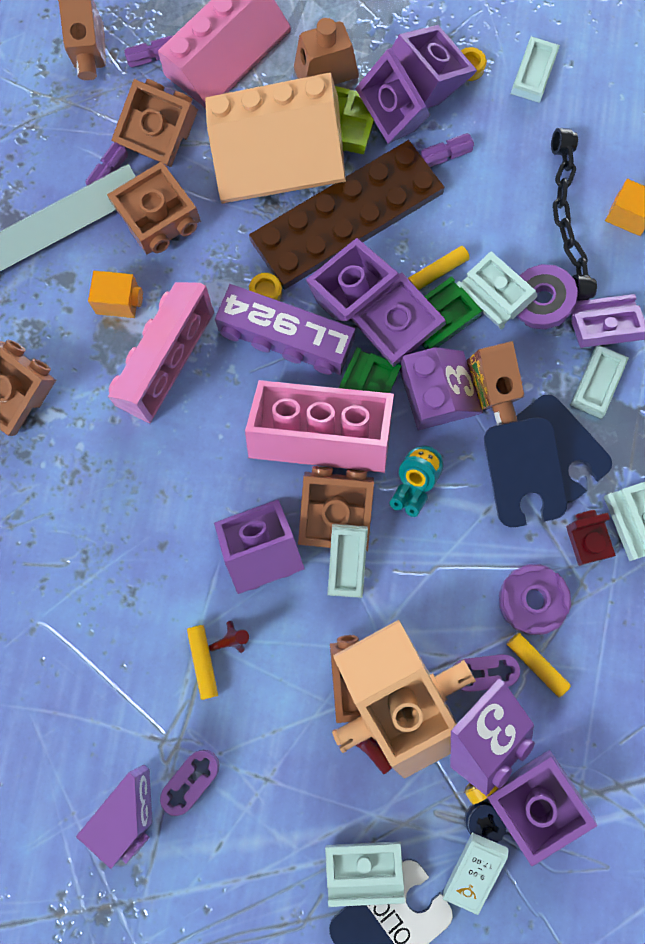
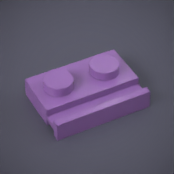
M635 294L577 301L576 308L571 316L580 348L645 340V319L640 306L636 305Z

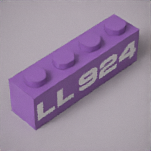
M229 284L215 317L218 331L223 337L231 341H239L241 339L250 342L255 349L268 353L272 350L280 353L284 359L292 363L300 364L302 361L311 364L315 370L326 375H332V373L341 375L355 338V328L233 284Z

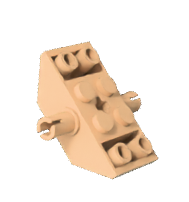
M400 620L333 655L352 699L361 714L359 718L332 731L336 744L338 746L341 745L339 748L342 753L372 737L374 740L376 739L391 767L404 779L451 754V730L456 726L457 722L446 704V696L472 682H476L464 659L436 676L433 673L429 674Z

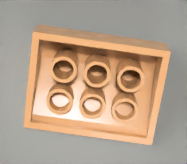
M331 72L205 97L207 130L219 197L222 204L346 182L339 102Z

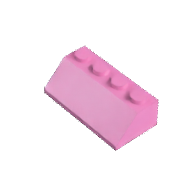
M211 0L158 50L164 75L206 108L205 97L228 93L291 31V26L275 0Z
M175 282L170 292L166 291L159 302V311L154 319L147 321L142 332L143 338L137 347H133L129 351L124 370L120 376L114 377L109 386L108 398L116 407L149 424L152 422L214 314L206 285L202 283Z
M258 380L245 429L248 458L385 473L394 394Z

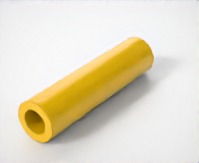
M460 246L413 274L408 279L420 290L470 259L469 253L464 246Z
M204 625L187 628L200 699L218 696L205 627Z
M520 632L507 642L506 645L558 698L570 689L571 684Z

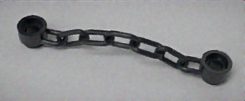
M556 128L552 135L551 150L554 155H562L563 162L555 177L558 191L557 199L553 202L552 206L555 224L560 227L564 242L563 249L572 264L576 266L577 275L572 277L578 290L577 301L589 300V298H594L596 295L597 282L588 275V258L580 244L575 240L571 227L570 207L566 201L567 189L571 185L576 173L573 152L578 145V134L570 128ZM563 170H571L568 180L563 178L560 181ZM565 207L566 218L559 221L558 208ZM565 228H567L570 239L567 238ZM573 246L576 247L581 255L578 261H576L570 251Z

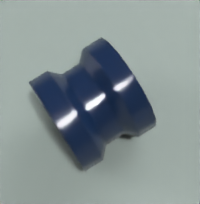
M481 801L469 806L464 818L465 827L471 835L473 832L496 843L501 841L506 833V826L492 804Z

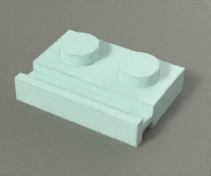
M492 251L467 273V277L462 282L458 281L456 283L459 288L462 287L482 309V312L501 330L505 327L504 324L514 319L538 297L536 290Z
M645 482L604 496L629 562L645 556Z
M400 841L326 845L328 907L405 904Z

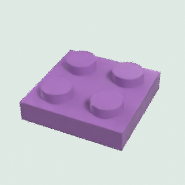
M402 272L399 274L400 278L351 317V320L393 367L401 362L402 356L412 353L446 325V320Z

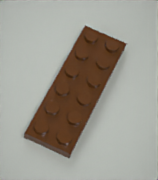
M410 140L405 141L346 176V182L335 183L249 234L251 243L273 275L280 280L284 290L317 271L356 238L361 242L368 240L443 194L444 185Z

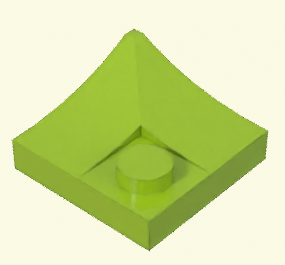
M335 86L339 102L343 151L364 155L375 121L357 91Z

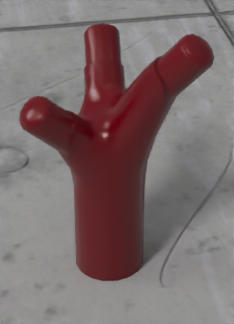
M228 621L226 623L227 634L225 637L209 645L210 651L225 647H235L238 652L242 653L245 650L243 644L248 642L249 634L246 630L236 631L233 622Z
M371 737L356 745L369 756L382 774H386L392 769L376 739L374 740Z

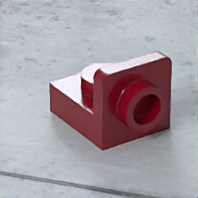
M596 510L582 512L575 515L576 521L566 526L578 566L616 556L605 524L606 521L610 520L608 513L597 515Z

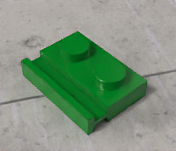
M452 276L424 296L446 320V325L421 345L426 350L440 347L482 314V309L462 287L459 288Z
M356 347L339 388L390 393L402 365L397 364L393 367L387 359L373 353L368 354L361 351V348Z

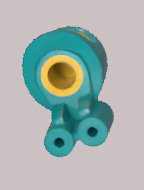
M422 445L415 447L406 455L399 467V477L403 484L398 486L389 502L394 510L405 508V512L409 516H418L428 500L426 492L434 487L443 471V458L436 449Z

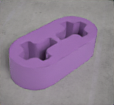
M504 654L464 659L471 671L481 670L482 677H476V682H472L471 685L459 690L467 692L488 690L498 679L502 680L499 675H488V669L499 667L500 660H503L504 666L511 667V673L506 674V681L503 682L507 687L512 686L518 681L520 676L519 664L513 657ZM462 660L457 661L455 664H453V666L460 663Z
M199 750L193 753L166 784L160 796L161 807L166 813L171 816L185 814L216 778L220 764L213 752ZM207 758L210 761L208 769L211 774L208 776L203 773L196 781L192 780L190 777L197 768L193 763L195 759L201 762ZM186 783L190 787L183 797L187 802L184 806L182 803L173 806L170 803L173 798L170 790L178 791Z

